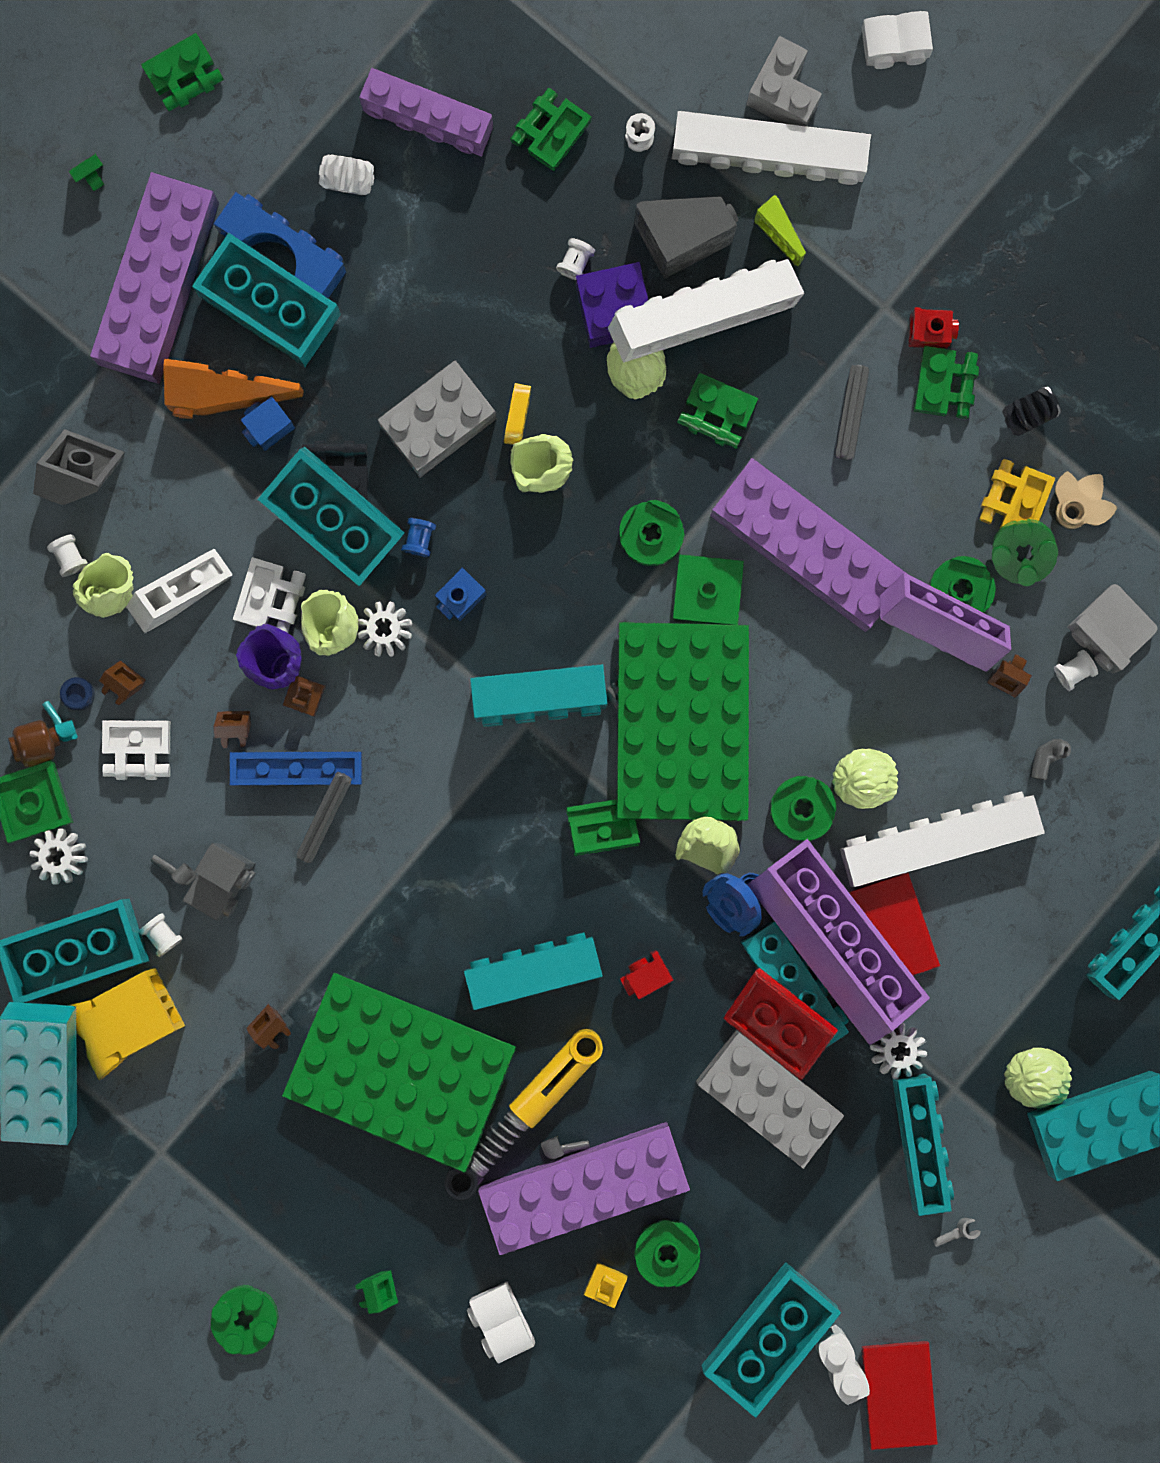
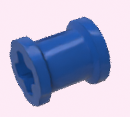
M408 518L407 524L410 525L406 544L402 545L401 551L416 556L429 557V541L432 531L436 530V524L421 519Z

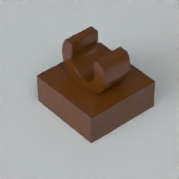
M1017 654L1014 655L1012 661L1006 662L1002 660L992 671L987 683L1016 698L1028 685L1032 676L1023 671L1027 660Z
M122 661L104 671L99 680L104 684L102 694L106 695L113 691L118 695V699L115 702L117 705L122 704L141 690L146 682L142 676Z
M296 676L295 681L291 682L283 706L315 717L326 686Z
M250 711L217 712L213 726L215 738H221L223 748H228L229 738H238L240 740V747H245L251 726Z
M269 1004L246 1028L253 1041L263 1049L267 1045L273 1049L280 1047L274 1040V1037L279 1032H283L288 1037L291 1034L278 1011Z

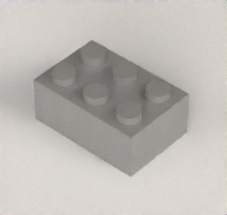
M455 360L380 417L378 422L381 429L421 478L497 418L493 407Z

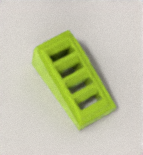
M773 195L757 210L754 219L755 223L795 266H799L803 262L806 252L776 195Z

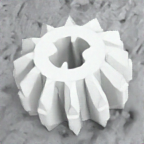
M326 155L323 157L319 168V184L325 189L367 195L370 193L374 182V166L370 162L360 159Z
M376 602L377 613L373 614L369 608L364 609V613L370 618L369 621L358 619V625L367 628V630L358 632L357 636L359 639L369 638L363 645L366 650L371 649L376 644V656L380 657L383 648L386 647L388 655L392 657L394 656L393 645L396 644L402 651L406 648L404 643L400 641L401 637L405 639L412 638L410 632L402 630L412 626V621L410 619L400 621L405 616L406 611L404 608H401L393 614L395 610L393 602L388 603L386 611H383L381 602ZM382 622L387 625V622L392 623L389 627L392 633L387 637L384 633L382 637L378 636L380 633L378 625Z
M58 829L55 836L52 831L48 830L45 832L46 841L38 838L34 841L36 846L40 848V851H30L29 854L31 857H38L39 861L33 863L31 868L32 870L43 868L39 875L41 880H46L51 876V883L58 885L61 877L66 883L72 882L71 872L77 875L83 873L82 868L77 863H85L88 858L79 856L78 852L83 851L86 845L81 843L74 846L78 839L76 833H72L67 837L65 829ZM57 851L64 852L65 856L60 859L61 862L53 861Z
M901 1023L896 1028V1033L892 1031L887 1036L879 1039L881 1040L880 1045H870L871 1050L880 1052V1054L875 1055L871 1059L874 1064L883 1062L879 1070L882 1074L888 1073L892 1068L891 1074L894 1079L899 1078L901 1069L906 1077H911L910 1065L921 1069L923 1065L916 1061L917 1056H927L926 1051L917 1049V1047L925 1043V1039L923 1037L913 1039L917 1034L915 1027L909 1028L905 1033V1023ZM902 1042L900 1046L906 1048L905 1053H900L898 1059H895L896 1055L891 1053L892 1047H898V1043Z

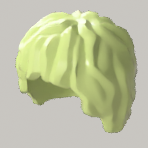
M615 343L611 344L610 352L607 355L608 374L612 384L625 396L633 399L643 398L651 392H656L658 387L663 386L666 378L663 350L623 363Z
M541 434L526 438L513 444L511 449L510 463L512 465V473L514 474L518 489L522 492L543 493L557 490L565 484L570 472L573 470L572 462L574 460L571 457L572 453L569 445L557 436Z
M105 553L97 560L85 566L79 574L77 581L73 584V596L76 599V603L86 612L101 618L121 613L133 596L131 592L134 589L132 583L134 577L132 576L133 572L130 570L131 565L123 557Z
M319 590L312 593L307 600L302 602L301 630L310 650L318 655L330 656L343 651L355 642L359 627L358 615L355 608L347 602L344 595L341 596L339 592Z
M863 748L854 750L839 761L833 772L832 784L835 785L834 791L844 803L855 808H875L892 800L897 794L898 771L895 768L896 763L888 754L877 750Z
M701 817L690 822L685 827L678 840L675 856L678 860H688L714 872L716 875L727 873L733 867L740 852L738 838L735 830L722 821L715 820L712 817Z
M1032 1048L1017 1053L1006 1066L1007 1070L1004 1073L1006 1077L1005 1086L1010 1091L1011 1096L1021 1102L1023 1106L1041 1109L1050 1105L1061 1104L1067 1099L1068 1089L1071 1087L1072 1077L1070 1072L1072 1070L1068 1061L1060 1054L1048 1048Z

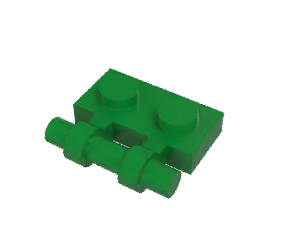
M197 33L192 34L141 64L159 96L171 90L172 95L162 100L168 112L178 106L181 108L190 104V99L204 91L208 94L215 89L214 86L224 80L218 68L208 74L205 73L204 70L214 65V62ZM196 76L198 80L181 89L179 84Z
M547 88L542 97L538 96L532 103L533 109L527 117L520 119L515 126L516 131L510 138V141L520 147L526 138L531 139L533 143L528 148V154L554 172L591 123L592 116L566 98L557 108L552 103L558 95L551 88ZM543 115L549 117L550 120L542 131L535 127Z
M924 346L913 412L945 417L948 411V404L957 406L956 417L968 419L970 407H973L975 402V395L972 393L974 380L979 375V367L977 366L978 354L972 352L965 353L964 364L961 365L955 364L956 351ZM953 376L962 377L960 393L950 392Z
M699 373L686 401V405L697 409L694 416L682 411L677 423L688 427V431L697 435L699 432L715 439L714 443L721 446L727 444L737 449L741 436L731 433L730 430L733 425L745 430L758 398ZM709 414L724 421L721 428L704 421L705 415Z

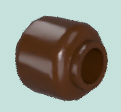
M41 720L15 727L12 732L13 736L8 738L15 762L21 761L26 767H32L53 760L55 757V747L60 746L55 728L48 729L46 723Z

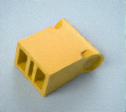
M156 968L144 971L93 999L67 1005L76 1006V1033L85 1042L87 1058L98 1080L111 1073L128 1056L185 1027Z

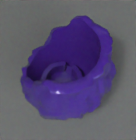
M262 624L257 626L255 630L250 631L245 640L240 643L236 654L238 666L245 676L259 686L268 689L289 686L291 682L295 681L301 668L302 657L298 641L287 632L269 624Z

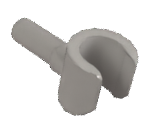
M962 1218L957 1223L956 1229L933 1239V1242L938 1247L960 1237L976 1239L981 1231L974 1230L967 1234V1224L975 1220Z

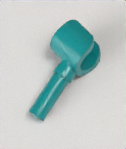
M50 701L44 702L42 706L52 719L59 739L62 742H67L78 738L73 721L70 720L62 723L61 718Z

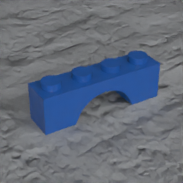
M235 192L214 222L218 233L224 237L230 233L250 247L262 242H275L287 247L296 258L295 277L329 298L346 273L342 263L343 258L328 247L324 251L315 245L316 240L307 232L300 230L297 233L289 228L290 223L278 213L273 212L270 215L262 210L263 205L251 195L247 194L244 198Z

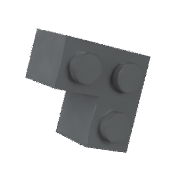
M211 843L194 871L198 875L183 901L216 921L222 920L224 916L229 918L239 902L235 899L239 890L242 888L246 890L256 874L252 871L255 863L223 844Z

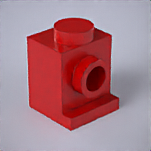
M915 307L910 314L909 347L923 348L924 346L947 349L952 343V339H957L959 322L953 319V311L926 310ZM931 323H940L941 330H933Z
M657 950L651 952L652 960L648 962L643 957L628 966L631 972L620 978L629 996L635 993L638 999H641L673 981Z

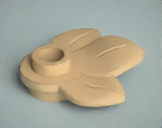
M1066 471L1056 483L1055 494L1059 502L1055 512L1056 519L1061 526L1067 529H1077L1084 524L1101 525L1109 520L1117 510L1115 504L1101 500L1103 494V476L1101 474L1089 475L1077 481L1071 473ZM1068 508H1073L1076 511L1075 519L1067 516L1066 511Z

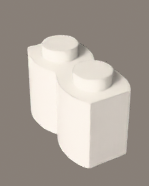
M917 11L896 16H877L864 19L862 36L867 66H875L876 69H886L892 67L898 61L906 62L907 65H918L924 63L927 58H930L933 46L928 12Z
M507 1281L470 1299L471 1307L467 1309L473 1326L475 1328L480 1326L485 1338L481 1339V1342L489 1358L494 1356L499 1364L534 1347L535 1340Z
M837 1325L830 1327L815 1347L823 1364L828 1369L831 1383L838 1396L845 1404L849 1405L869 1395V1384L864 1372L855 1360L854 1350L844 1332Z

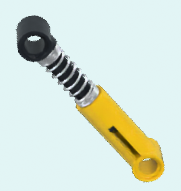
M582 1029L572 1036L566 1045L509 1105L511 1111L507 1113L508 1117L504 1116L505 1120L503 1123H498L499 1127L496 1130L492 1129L493 1133L490 1137L485 1136L487 1140L483 1144L479 1143L480 1147L477 1151L475 1150L467 1172H462L453 1167L449 1169L445 1178V1188L451 1197L457 1200H465L473 1196L478 1185L484 1180V1175L488 1173L489 1166L496 1164L495 1159L502 1158L501 1153L508 1151L507 1146L509 1144L513 1145L515 1138H520L521 1131H526L528 1127L533 1129L588 1068L600 1058L603 1045L600 1036L590 1029ZM582 1038L592 1039L596 1044L594 1052L590 1055L580 1054L577 1050L579 1040ZM574 1058L576 1062L553 1084L551 1082L553 1078ZM458 1173H465L470 1177L471 1185L466 1189H459L454 1185L453 1177Z

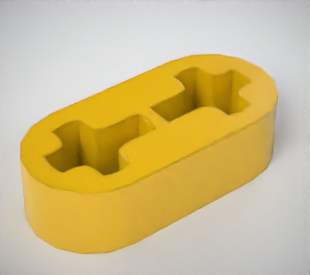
M517 383L514 385L504 443L513 445L522 441L531 386Z

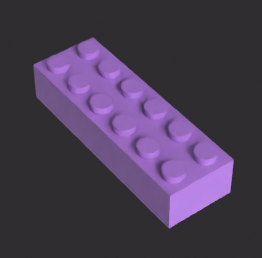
M151 172L90 355L99 366L160 384L164 372V359L169 357L219 205L213 191Z
M751 458L719 500L710 515L864 632L868 631L880 616V595L903 573H906L753 458Z
M808 839L747 884L869 1045L894 1031L930 999Z
M665 1122L480 1185L478 1192L499 1255L690 1191L668 1123Z

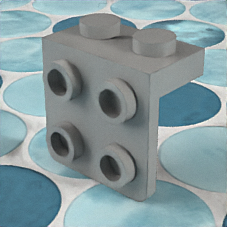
M1116 584L1109 586L1067 626L1072 632V637L1082 647H1087L1095 656L1094 659L1098 665L1112 674L1123 670L1131 662L1129 658L1158 630L1157 625Z

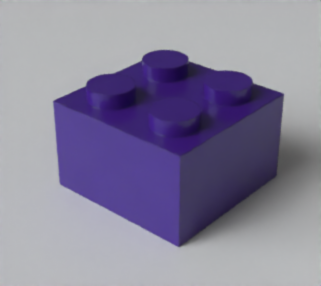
M640 262L576 276V290L590 348L613 343L614 341L608 326L614 318L615 312L628 305H632L633 308L642 306L648 301Z

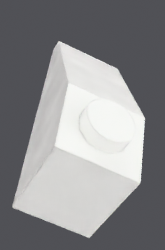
M213 549L139 589L133 594L126 607L143 632L147 633L172 619L230 579L233 574L216 550Z

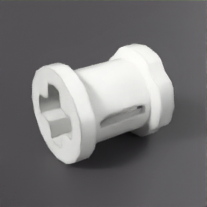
M635 114L627 121L625 139L628 147L633 151L642 152L643 150H648L653 144L655 123L647 114ZM640 129L645 130V133H642L640 137L635 135Z
M570 238L568 241L569 249L563 262L558 263L556 269L564 276L576 280V276L583 274L582 272L589 257H593L596 250L581 240Z
M74 535L63 536L47 546L49 552L54 553L61 567L59 573L62 577L73 575L88 565L87 560L82 559L74 543L76 541Z
M1085 650L1079 651L1077 657L1066 664L1054 666L1057 678L1068 691L1075 688L1074 685L1084 678L1098 675L1094 661Z
M163 913L153 918L139 930V933L146 935L155 946L158 957L163 956L182 940V937L180 935L176 936L166 924Z

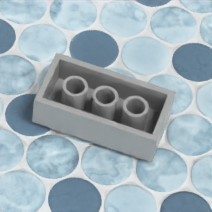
M735 1030L696 1080L698 1086L803 1169L844 1117L839 1110L737 1030Z

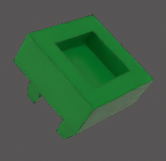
M96 153L68 171L76 183L85 178L93 191L105 185L95 171L103 166Z
M391 1270L376 1273L355 1285L356 1290L363 1289L365 1300L359 1302V1305L362 1308H367L369 1314L379 1313L398 1303Z

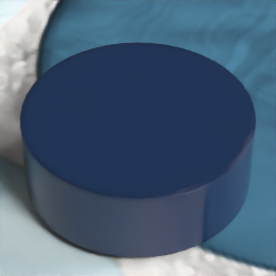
M70 678L63 683L60 689L62 703L72 710L80 711L88 708L95 698L92 684L83 678Z

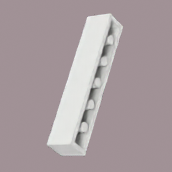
M678 111L672 159H676L684 165H696L698 162L709 163L711 167L716 169H728L730 166L741 167L743 171L749 173H759L762 170L774 171L775 175L781 177H791L793 174L806 175L807 179L813 181L832 178L838 179V182L842 184L854 185L857 182H863L867 173L871 134Z
M789 259L777 263L775 260H770L760 265L758 269L749 272L747 269H742L724 280L713 278L705 282L701 287L692 290L690 287H685L676 291L673 296L664 299L661 296L649 299L642 306L635 308L632 305L625 306L615 312L608 330L624 363L793 308L803 296L804 291Z
M1021 791L1003 796L1005 803L993 806L991 800L974 804L972 805L973 812L961 815L960 809L940 814L942 820L934 823H929L928 818L910 822L911 829L898 832L897 827L878 831L879 838L870 841L866 840L865 835L846 840L848 847L841 848L840 852L850 887L871 883L1044 834L1034 795L1024 797Z

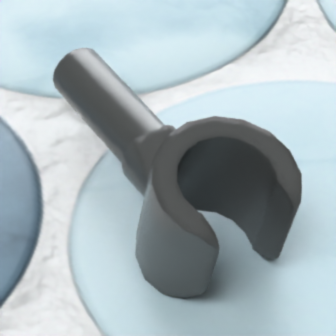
M156 855L151 859L152 863L167 871L178 884L187 886L197 877V874L185 863L176 869L173 865Z
M554 1137L541 1143L545 1156L550 1159H556L572 1151L590 1148L588 1140L561 1146L558 1138Z

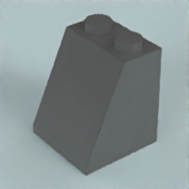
M722 197L642 201L636 204L634 225L664 279L731 245L737 227L736 222H738L734 208L731 204L726 205Z

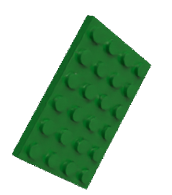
M619 622L616 819L696 820L701 817H712L720 821H748L749 625Z
M333 973L282 1096L462 1172H467L517 1047L342 975Z

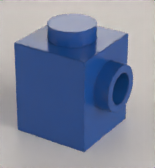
M272 396L262 404L256 402L244 412L245 417L241 419L246 427L242 431L243 435L253 447L259 444L264 451L295 429L291 420Z
M461 568L435 594L436 599L440 602L436 608L448 620L454 616L460 622L487 593L467 571Z

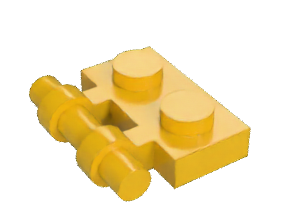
M1002 459L999 469L994 470L991 478L993 484L989 495L984 497L981 508L983 510L979 520L991 524L995 513L1001 514L1004 518L1000 528L1015 520L1016 522L1027 519L1039 521L1055 477L1027 466L1022 469L1020 477L1011 474L1014 463ZM1006 486L1014 489L1009 504L1000 501Z

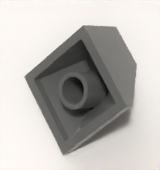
M64 429L36 464L33 494L51 502L66 505L98 492L124 458L125 452Z

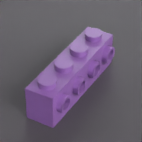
M371 68L359 97L363 111L369 116L376 119L383 118L389 120L404 130L417 131L435 142L441 143L443 141L467 154L474 153L482 157L493 130L492 114L374 68Z
M903 573L880 595L881 620L985 672L1011 651L1010 626L906 573Z

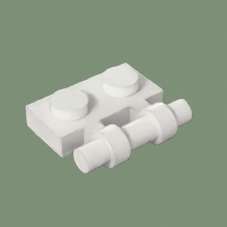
M252 557L233 620L257 627L262 624H268L269 618L278 620L277 628L288 633L290 625H294L297 617L294 612L298 599L303 597L305 591L303 583L306 574L294 570L290 582L281 580L285 569L283 566ZM278 590L287 593L282 610L273 608Z
M102 721V753L115 754V764H103V776L116 777V780H127L128 777H145L146 780H157V777H170V764H158L157 754H170L171 722ZM128 754H145V764H128Z

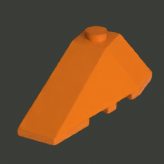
M164 359V403L173 412V416L192 419L193 414L203 416L246 408L256 402L262 404L271 396L276 402L303 397L304 390L299 383L264 376H255L254 381L248 380V376L239 373V371L228 369L222 372L221 375L208 369L209 365Z

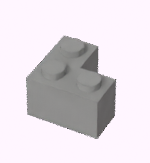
M779 36L749 92L747 106L783 124L808 126L822 95L817 90L796 80L805 63L808 50Z

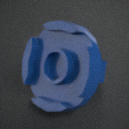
M720 873L705 884L702 891L703 897L707 895L710 903L706 909L715 923L724 931L731 933L735 930L740 932L739 936H745L759 926L762 919L760 901L749 886L745 884L758 877V874L747 873L739 879L731 874Z

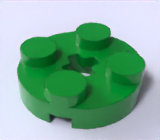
M650 500L638 505L636 504L622 518L619 529L620 545L626 555L634 562L644 566H662L667 561L673 559L682 546L684 528L680 516L673 507L662 501ZM652 525L658 527L657 533L661 537L658 540L653 539L649 542L645 540L646 534L642 531L644 528L650 529Z
M1034 519L1017 522L1016 520L1005 524L993 539L992 561L995 569L1004 579L1012 583L1031 586L1035 582L1047 577L1057 562L1058 547L1054 534L1040 521ZM1019 545L1024 548L1027 545H1031L1030 552L1032 556L1020 559L1018 558L1019 552L1016 548Z
M958 556L945 561L933 572L929 581L930 586L983 613L990 608L996 590L993 577L991 578L990 573L986 569L987 567L981 561L968 556ZM960 581H965V586L970 589V594H964L960 598L957 596V592L953 590V586L959 585Z
M796 776L784 781L776 789L770 801V815L775 827L781 834L792 840L805 841L808 839L811 841L821 837L830 829L835 818L836 800L831 789L824 782L813 777ZM800 799L803 803L810 802L812 808L808 810L809 816L807 818H804L802 814L796 815L794 811L798 807L796 802Z
M663 1218L652 1222L641 1231L636 1240L634 1256L640 1274L649 1283L657 1287H677L687 1283L695 1275L700 1264L701 1251L696 1235L687 1225L680 1221ZM662 1246H674L673 1253L676 1256L675 1259L671 1261L667 1258L664 1262L660 1260L662 1253L659 1249Z
M249 1285L236 1286L226 1291L213 1307L210 1320L212 1333L219 1345L229 1354L248 1355L256 1353L263 1349L274 1336L279 1314L274 1300L265 1291L262 1292ZM244 1311L246 1316L252 1315L253 1320L249 1323L250 1328H244L243 1325L237 1324L236 1320L239 1319V1312Z

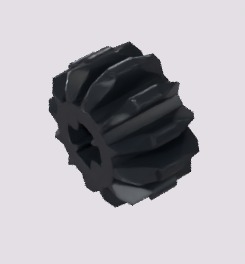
M1043 387L1005 406L1002 413L1008 429H1011L1013 435L1020 436L1058 417L1061 409L1056 395H1053L1050 388Z

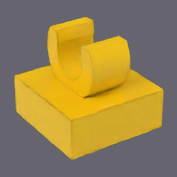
M597 1262L584 1295L615 1308L628 1276Z

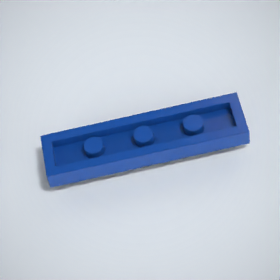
M230 752L231 786L330 785L337 772L348 775L352 779L350 785H362V752Z

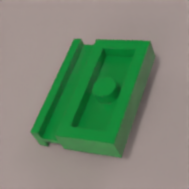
M616 800L572 806L566 809L574 856L634 847L640 844L636 820L616 819Z

